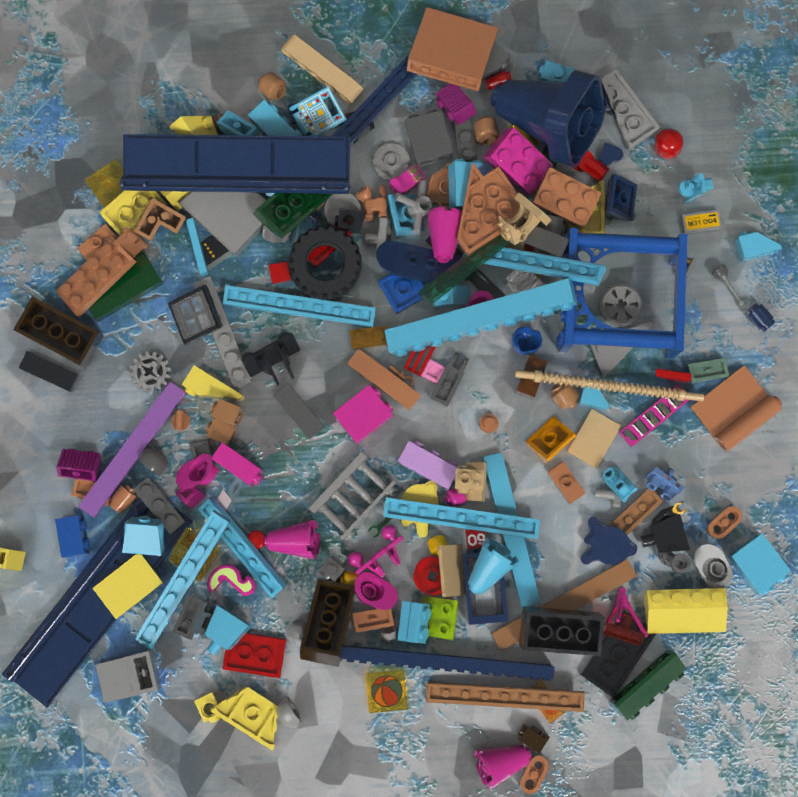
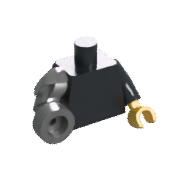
M683 501L661 510L652 519V525L648 526L650 534L640 537L643 548L653 546L661 563L668 567L671 565V568L677 573H686L691 568V560L687 555H675L672 553L673 551L690 550L680 515L687 511V509L680 510L679 505L684 503Z

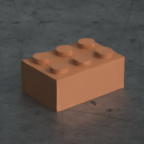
M550 167L547 169L531 202L539 209L553 216L563 217V221L583 229L602 193Z

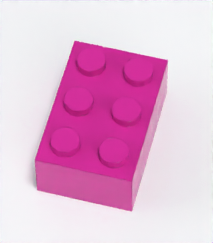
M514 127L505 128L483 156L494 169L500 167L511 185L522 195H531L542 181L547 169L554 166Z

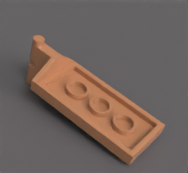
M125 227L123 233L117 239L112 236L56 292L73 313L80 317L137 262L134 257L142 249H147L148 243L129 227Z

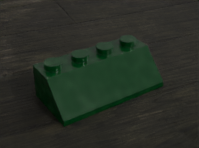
M667 649L609 701L625 720H634L640 714L639 710L644 706L648 707L655 701L654 697L658 693H665L670 688L669 684L673 680L678 681L684 676L683 671L686 670V667L674 651Z

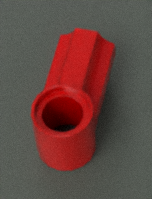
M588 150L581 162L576 167H572L578 172L586 173L597 182L602 181L609 171V168L596 160Z

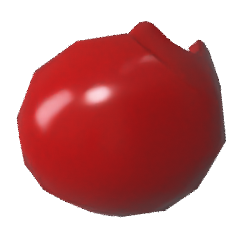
M671 128L659 131L655 138V152L664 159L676 158L681 153L683 137L679 131Z

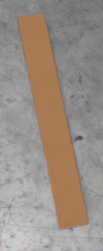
M628 559L545 603L540 608L576 610L637 577ZM522 617L491 633L500 651L519 641Z
M427 682L426 702L584 712L585 691Z

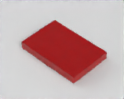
M246 633L231 650H225L222 669L281 678L287 639Z

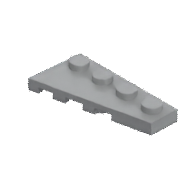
M617 69L601 79L602 88L629 151L660 130V126Z

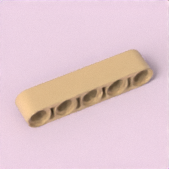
M292 34L281 47V51L326 87L329 86L330 90L347 103L352 104L363 91L360 84L298 36Z

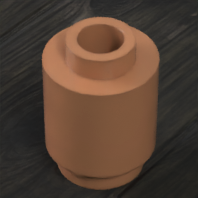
M128 484L126 486L121 485L110 499L109 506L120 514L126 511L137 497L134 494V488Z

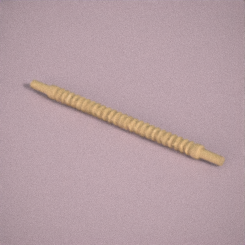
M515 370L514 377L532 379L538 383L541 381L546 383L548 381L549 384L553 382L555 385L557 383L559 385L564 383L565 386L570 384L571 387L573 385L575 387L580 385L581 388L586 386L587 389L589 387L591 389L597 388V390L602 388L603 391L607 389L609 392L611 390L613 392L618 390L619 393L623 391L625 394L627 392L629 394L634 392L635 395L639 393L640 396L643 394L648 396L650 394L651 397L654 395L656 398L661 396L662 399L664 397L667 399L671 397L672 400L676 398L678 401L687 399L703 402L704 394L686 392L684 389L676 390L673 388L671 390L670 387L667 389L662 387L660 389V386L655 388L654 385L651 387L646 385L645 387L644 384L639 386L638 383L634 385L632 382L630 384L628 382L623 384L622 381L618 383L616 380L614 382L612 380L607 382L606 379L601 381L600 378L598 380L596 378L591 380L590 377L587 379L584 376L582 378L579 376L574 377V375L569 377L568 374L564 376L562 373L560 375L558 373L553 375L552 372L547 374L546 371L542 373L540 370H535L534 372Z

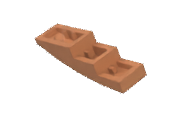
M360 349L355 352L347 363L365 379L409 411L421 397L414 389Z

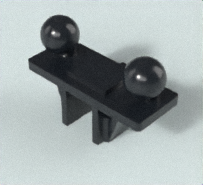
M282 332L279 334L278 340L254 353L245 352L241 357V362L250 377L263 371L272 376L274 382L279 385L271 366L282 361L289 376L294 379L290 369V356L299 352L300 348L292 332Z

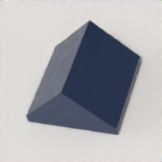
M616 174L611 175L607 185L605 218L633 221L637 184Z

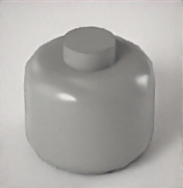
M294 620L288 628V636L301 642L306 623Z

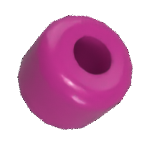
M452 488L446 492L445 501L451 507H459L466 503V495L460 494L458 490Z

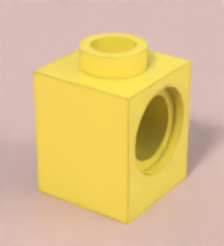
M215 691L194 701L204 723L210 721L211 724L221 719L214 713H208L205 709L207 703H211L214 706L220 703Z

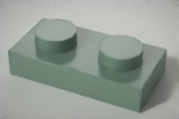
M726 358L687 365L688 373L692 374L690 384L729 377Z

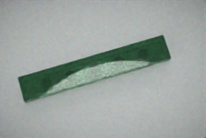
M499 235L470 255H464L419 291L420 296L432 305L508 245L510 241H506L502 235Z

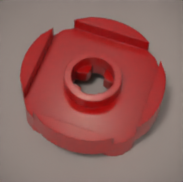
M426 557L419 561L414 569V583L425 594L439 595L442 593L439 557ZM430 570L438 573L436 581L428 580L427 576Z

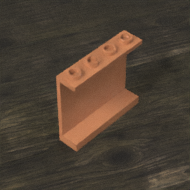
M426 7L408 58L407 71L479 92L498 28Z

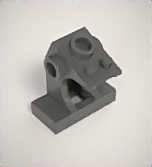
M188 595L172 632L190 640L193 639L195 633L203 635L210 623L214 609L207 607V602Z

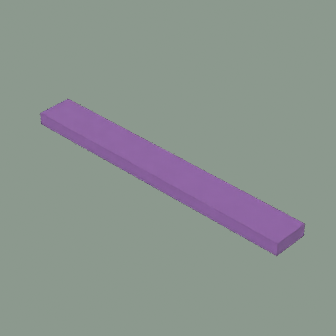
M169 382L79 504V508L93 518L98 515L137 462L141 452L148 447L186 395L185 391Z

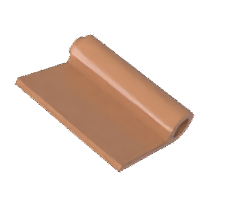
M743 365L704 396L703 402L697 401L690 408L719 446L728 453L782 410V402L776 396L767 395L746 366Z

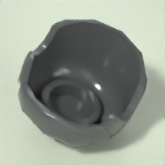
M146 448L139 456V461L158 475H162L167 468V457L163 451L157 448Z

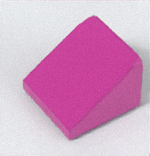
M196 486L189 489L180 488L176 492V495L191 509L205 497Z

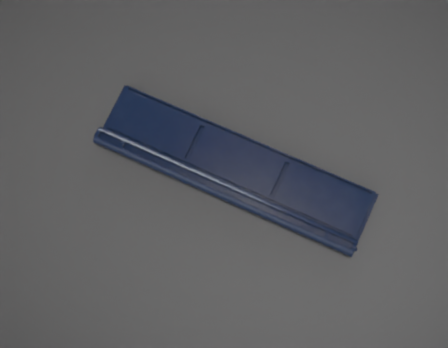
M123 134V176L120 180V186L122 191L349 194L351 188L350 137Z
M140 498L2 673L7 680L18 684L47 708H49L117 620L93 590V587L136 555L122 553L125 522L130 517L149 516L152 519H157ZM176 507L174 508L183 517L185 523L171 534L164 528L165 549L162 555L142 554L154 570L158 568L193 523L190 518Z

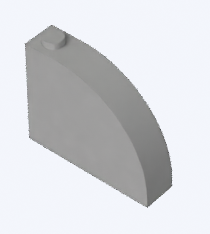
M191 192L179 203L183 210L236 257L263 230V224L253 215L255 210L266 201L258 193Z

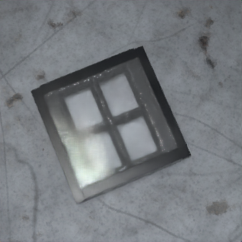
M207 285L200 286L168 303L184 345L190 344L223 327Z

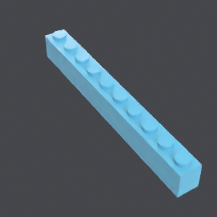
M568 278L385 330L388 350L398 357L407 355L408 351L414 350L418 352L425 350L426 346L432 345V347L443 345L444 341H459L462 336L468 335V337L479 335V332L484 330L487 332L495 331L502 325L506 327L513 326L520 320L531 321L535 319V316H550L554 314V311L560 309L561 311H568L573 309V306L578 305L573 282Z

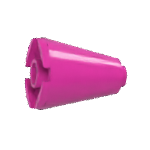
M437 207L428 212L427 219L433 255L441 263H447L453 259L458 244L457 236L462 211L456 208H451V211L445 210V207Z
M308 520L269 531L268 535L265 536V546L270 551L316 559L315 555L319 554L320 534H316L315 528H318V524L315 520Z
M523 745L475 751L474 759L478 758L479 760L476 768L484 785L488 784L487 789L494 788L527 766L531 759L529 749Z

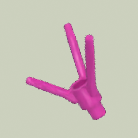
M619 588L615 605L604 626H609L616 611V622H620L622 609H628L643 635L648 637L645 628L628 601L626 588Z

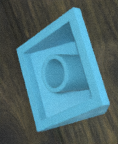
M389 194L388 204L396 238L415 234L413 233L414 218L409 215L407 205L395 200V194ZM404 195L411 199L417 197V195ZM423 221L421 222L420 233L425 231Z

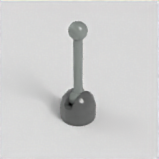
M725 264L711 272L713 276L718 280H724L736 298L738 306H743L745 301L738 296L727 279L728 269Z

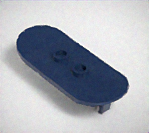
M386 241L376 251L379 265L384 271L394 276L441 286H454L461 283L468 273L466 261L454 254L453 259L449 260V262L441 263L434 258L433 249L397 241Z

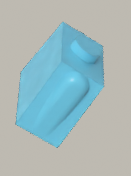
M546 60L539 69L537 81L566 82L575 69Z
M149 516L130 517L124 524L122 553L162 555L165 549L162 519H152Z

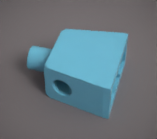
M217 605L205 632V635L212 640L207 650L214 655H217L222 647L231 650L252 625L222 605Z

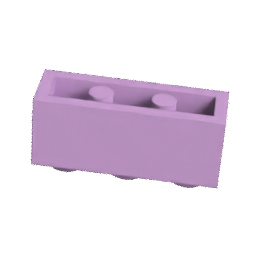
M415 440L413 443L409 441L398 459V463L449 490L455 479L456 469H459L457 468L458 464L450 459H447V461L441 459V454L434 450L426 451L423 449L424 445Z

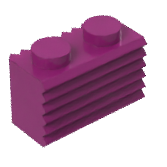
M450 83L435 93L437 107L440 110L444 109L446 111L445 114L450 122L454 120L457 125H460L470 117H473V115H476L474 103L459 86Z
M63 448L56 466L58 477L97 481L102 464L101 455L99 452L96 453L94 451L84 452Z

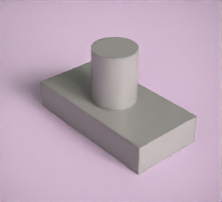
M380 218L379 233L367 232L366 244H377L378 249L382 243L391 241L392 222L388 218Z

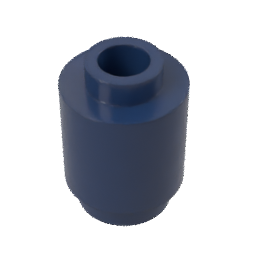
M754 304L748 310L749 314L747 317L763 332L775 323L772 314L762 304L759 306Z

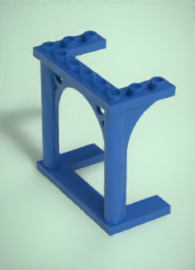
M570 228L564 236L569 241L563 252V258L581 261L578 253L581 251L589 254V263H595L606 255L620 252L669 255V265H675L673 331L610 327L599 321L587 307L583 292L584 283L572 281L575 294L578 295L576 297L577 303L582 305V310L574 314L578 305H575L571 310L561 311V322H564V328L556 337V347H559V352L567 353L574 346L603 345L666 349L665 358L671 359L684 350L688 234H679L677 237L583 233L578 232V228ZM590 248L594 249V251L600 250L599 254L594 255ZM576 286H580L581 290H576ZM586 314L588 321L584 325H577V316ZM591 322L596 324L597 328L591 327V329H587Z

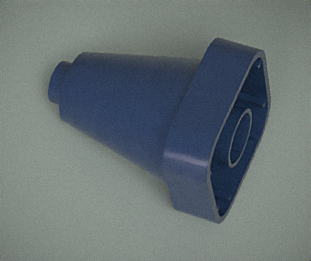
M579 70L573 71L566 82L509 79L503 85H496L490 98V104L496 108V114L546 144L552 161L570 167H576L581 162L599 133L605 115L601 78Z

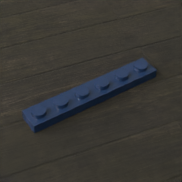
M408 56L332 136L350 137L351 145L418 75L407 71Z

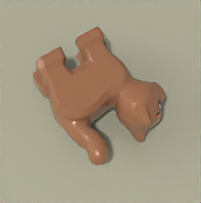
M369 185L361 188L356 193V198L363 205L365 213L364 222L373 221L374 213H378L379 220L380 218H388V196L385 191V185L379 187L381 197L371 198L372 192Z

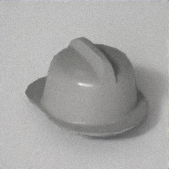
M704 544L697 548L694 560L705 583L711 588H725L732 580L733 573L731 565L722 550L712 544Z

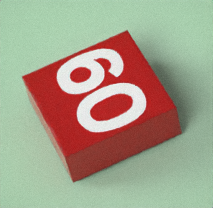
M466 530L468 550L482 548L486 540L485 532Z

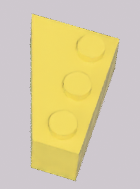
M181 116L169 126L171 131L175 130L177 135H218L211 116Z

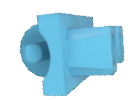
M697 174L693 178L684 180L679 184V192L685 197V202H691L713 189L712 178H704V174Z
M616 465L613 468L609 467L603 473L604 477L602 479L624 503L632 493L638 490Z

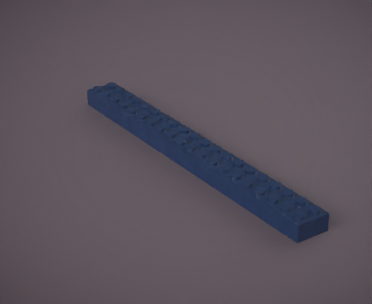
M344 645L340 660L346 659L347 662L357 660L359 663L364 664L368 661L375 665L384 663L383 665L386 666L396 664L397 667L408 665V668L420 666V669L432 667V670H440L442 668L449 672H452L453 669L460 673H464V671H469L471 674L481 672L482 675H489V673H493L494 676L505 674L506 677L517 675L518 678L524 679L527 676L534 680L542 678L545 681L554 679L555 666L549 664Z

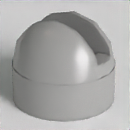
M395 626L381 629L384 641L390 643V640H396L397 630Z

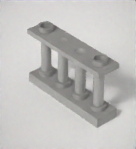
M363 452L351 462L309 508L314 514L317 512L323 513L344 533L340 537L343 541L346 538L350 540L356 533L354 529L385 495L389 497L396 490L394 488L396 485L394 481L388 485L367 465L366 460L368 457ZM357 469L359 471L362 470L383 490L376 499L354 480L353 474ZM344 483L350 485L370 504L363 513L341 494L340 488ZM330 498L336 499L357 519L350 527L328 508L326 503Z

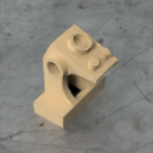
M518 193L514 198L520 204L518 213L512 219L507 218L504 220L500 215L498 216V226L502 230V237L514 245L526 240L527 236L540 221L546 226L551 221L542 210L521 193ZM526 219V223L523 226L519 227Z
M466 462V466H459V469H456L455 489L458 490V493L466 495V501L485 502L487 463Z

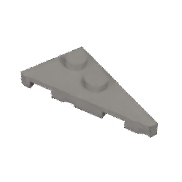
M649 321L630 329L649 330L654 324L653 321ZM589 345L602 378H605L633 348Z

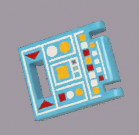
M329 86L289 107L290 111L298 108L299 111L294 113L293 117L303 135L311 132L309 136H318L347 120ZM330 97L338 112L333 116L324 102V99Z

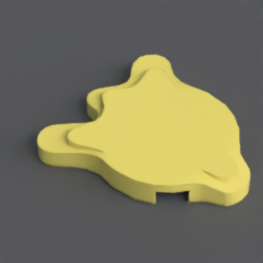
M428 481L425 484L413 485L403 493L400 500L439 505L437 484L433 481ZM401 520L404 526L415 523L418 536L426 537L428 535V523Z

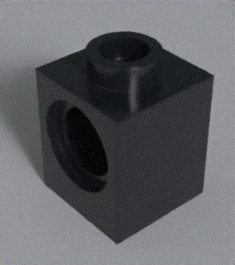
M340 209L339 215L335 216V226H338V230L342 229L345 233L361 234L363 212ZM346 218L354 220L351 225H345L343 222Z

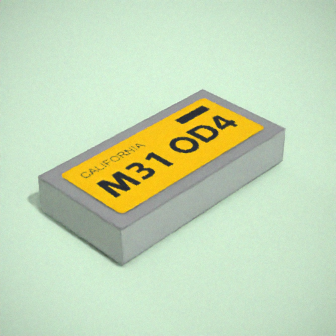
M720 210L681 215L684 234L722 229Z

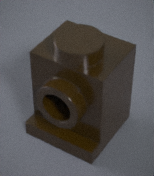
M523 724L517 733L519 741L538 754L550 738L546 733L542 736V731L534 725L530 728Z

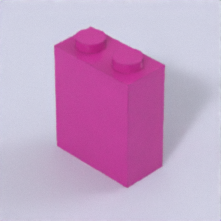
M370 385L333 412V415L357 445L393 417L391 413L394 411L387 401L383 403L379 398L382 396L376 387L372 388Z
M221 443L211 457L212 460L252 487L258 486L264 479L262 475L264 473L263 470L224 443Z

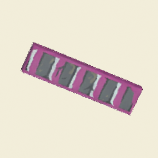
M679 384L674 387L676 390L682 389ZM666 397L661 398L622 429L619 434L632 447L689 400L678 401L676 398L672 400L671 397L669 399Z

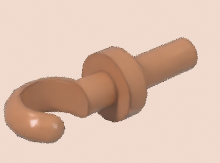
M389 366V369L399 379L401 378L404 381L408 378L411 380V384L408 386L411 387L414 380L411 376H405L403 371L400 372L394 366Z

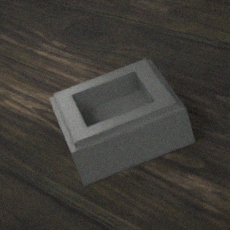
M209 439L190 443L193 459L201 454L213 456Z

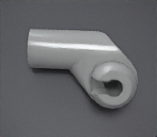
M596 489V498L612 500V507H621L622 500L613 490Z

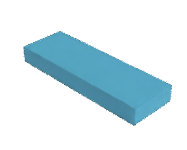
M193 218L187 219L186 223L199 273L203 277L210 276L196 222Z

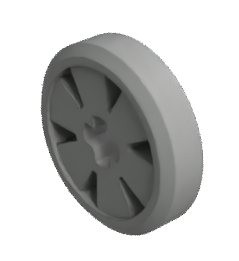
M624 284L611 286L603 293L600 299V313L604 320L613 326L624 327L630 325L641 313V297L631 286ZM618 301L625 303L623 310L616 307Z

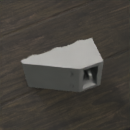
M153 650L95 665L104 703L162 688Z

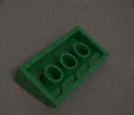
M275 193L260 205L253 215L272 233L282 239L333 194Z
M145 252L134 257L137 262L88 308L95 321H102L163 285Z

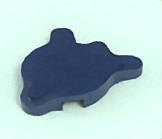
M595 516L589 518L590 533L585 536L584 542L590 545L591 549L581 556L583 564L587 565L599 561L604 564L614 565L636 554L637 545L630 540L623 529L613 525H605Z

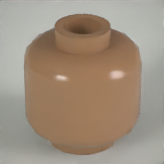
M269 72L259 78L258 90L266 98L274 101L284 96L286 84L279 76Z
M482 116L474 123L473 129L477 142L486 146L492 145L499 137L498 125L494 118Z
M557 383L551 388V398L560 409H572L577 405L579 392L574 386L571 387L570 384L565 386L564 383L559 385Z

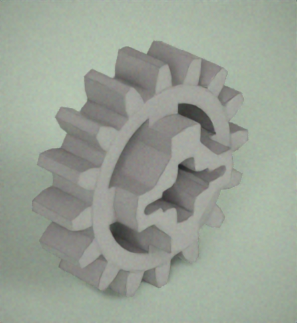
M147 351L145 357L139 354V360L133 359L134 363H136L135 366H130L134 372L130 373L129 376L135 378L131 382L133 384L138 383L136 388L139 390L143 388L145 393L149 389L152 393H155V388L162 391L161 385L167 386L166 379H171L168 372H171L172 369L166 367L170 364L169 361L163 362L165 357L163 355L158 357L157 352H154L151 356L150 352ZM154 360L151 363L144 364L146 361ZM161 366H162V369H163V374H162V376H160V368H161ZM139 368L141 369L142 374L140 378L138 374ZM145 368L152 370L157 377L150 375ZM151 381H157L155 384L147 385Z

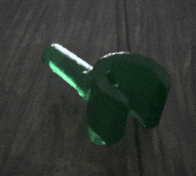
M386 517L378 525H373L372 527H370L368 532H370L372 528H376L378 533L374 537L379 536L381 533V529L392 518Z

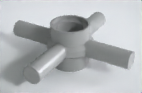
M423 180L419 181L417 197L414 199L400 193H396L394 196L395 200L407 205L409 215L414 218L413 233L415 234L420 233L422 217L428 215V212L432 209L431 200L425 196L426 181Z

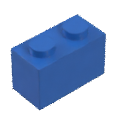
M82 515L55 519L61 558L89 554L90 541L88 537L86 538L85 530H87L86 519H83Z

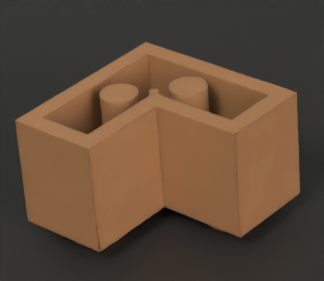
M150 197L132 230L151 241L160 225L178 233L186 217Z
M219 399L218 402H214L210 411L213 413L211 417L214 420L207 425V437L231 446L245 411L241 407Z

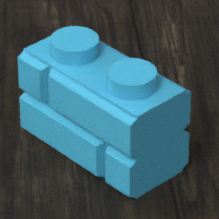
M402 601L398 632L399 641L426 644V639L429 636V630L427 629L428 620L431 617L430 604Z

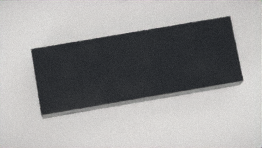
M26 351L19 365V369L69 392H72L79 377L78 374Z

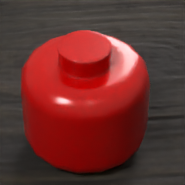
M255 530L249 533L247 538L257 550L265 546L264 540L266 535L262 531Z

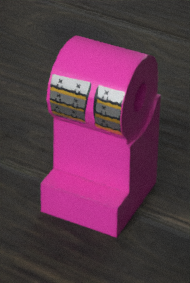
M414 165L397 178L395 177L390 180L389 187L395 194L406 195L419 185V181H424L426 175L418 165Z

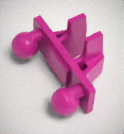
M386 525L382 529L383 538L391 540L392 543L387 547L384 546L371 556V560L366 564L363 563V555L360 552L354 551L349 554L348 562L351 566L358 568L355 571L357 575L368 568L382 578L386 576V573L376 562L385 553L389 555L396 566L401 564L395 545L404 538L402 535L399 538L397 537V530L394 526Z

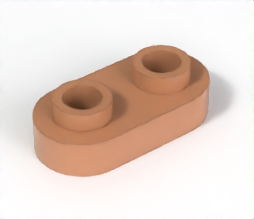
M734 506L727 507L721 511L707 526L709 536L714 539L725 537L741 522V511ZM729 513L734 515L732 520L728 518ZM716 525L720 528L718 533L714 532V526Z
M542 755L532 756L529 760L530 763L526 766L521 776L520 787L527 794H533L538 791L548 771V761ZM540 761L542 763L541 767L536 768L534 766L535 762ZM529 779L533 780L531 786L526 785V781Z

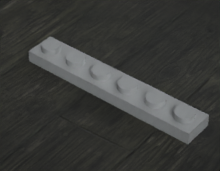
M211 276L194 282L195 289L207 285L223 327L212 334L233 388L235 389L252 382L245 366L241 362V352ZM199 295V296H198L199 301H200V303H201L202 308L204 309L205 307H204L203 302H202V300H201V297H200V295ZM205 312L204 314H205L206 319H207V321H208V324H209V326H210V325H211L210 320H209V318H208L207 313Z

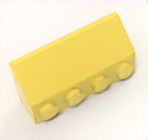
M726 588L647 590L644 594L647 634L726 632L728 610Z

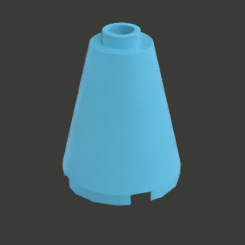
M487 538L482 545L468 580L469 589L477 595L479 593L484 594L517 565L518 558L516 556L512 558L509 555L511 551L495 540L489 542V538Z

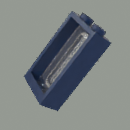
M477 549L466 550V554H462L468 624L508 622L504 576L484 594L479 593L477 595L469 589L468 580L479 553Z

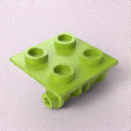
M422 596V603L430 604L431 617L428 620L427 627L429 636L454 640L458 601Z

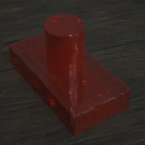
M622 614L619 626L608 622L604 625V635L638 646L643 643L645 634L630 630L633 622V617L630 615Z

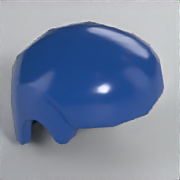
M525 326L518 328L512 334L511 344L517 353L530 355L542 346L543 339L538 330Z

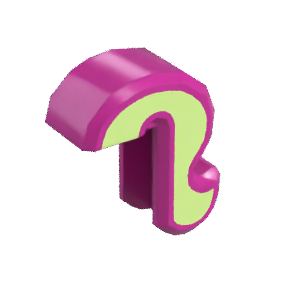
M231 564L217 567L212 571L207 581L210 593H213L224 580L229 582L243 596L253 594L257 587L255 580L251 576H246L245 580H243L241 571Z

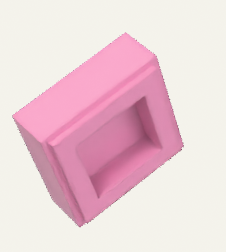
M429 359L421 377L438 384L446 367Z

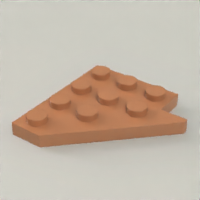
M475 164L471 165L457 236V242L467 256L501 235L502 230L498 226L499 215L504 220L507 218L512 219L519 211L520 204L514 199L518 193L500 167L483 176Z

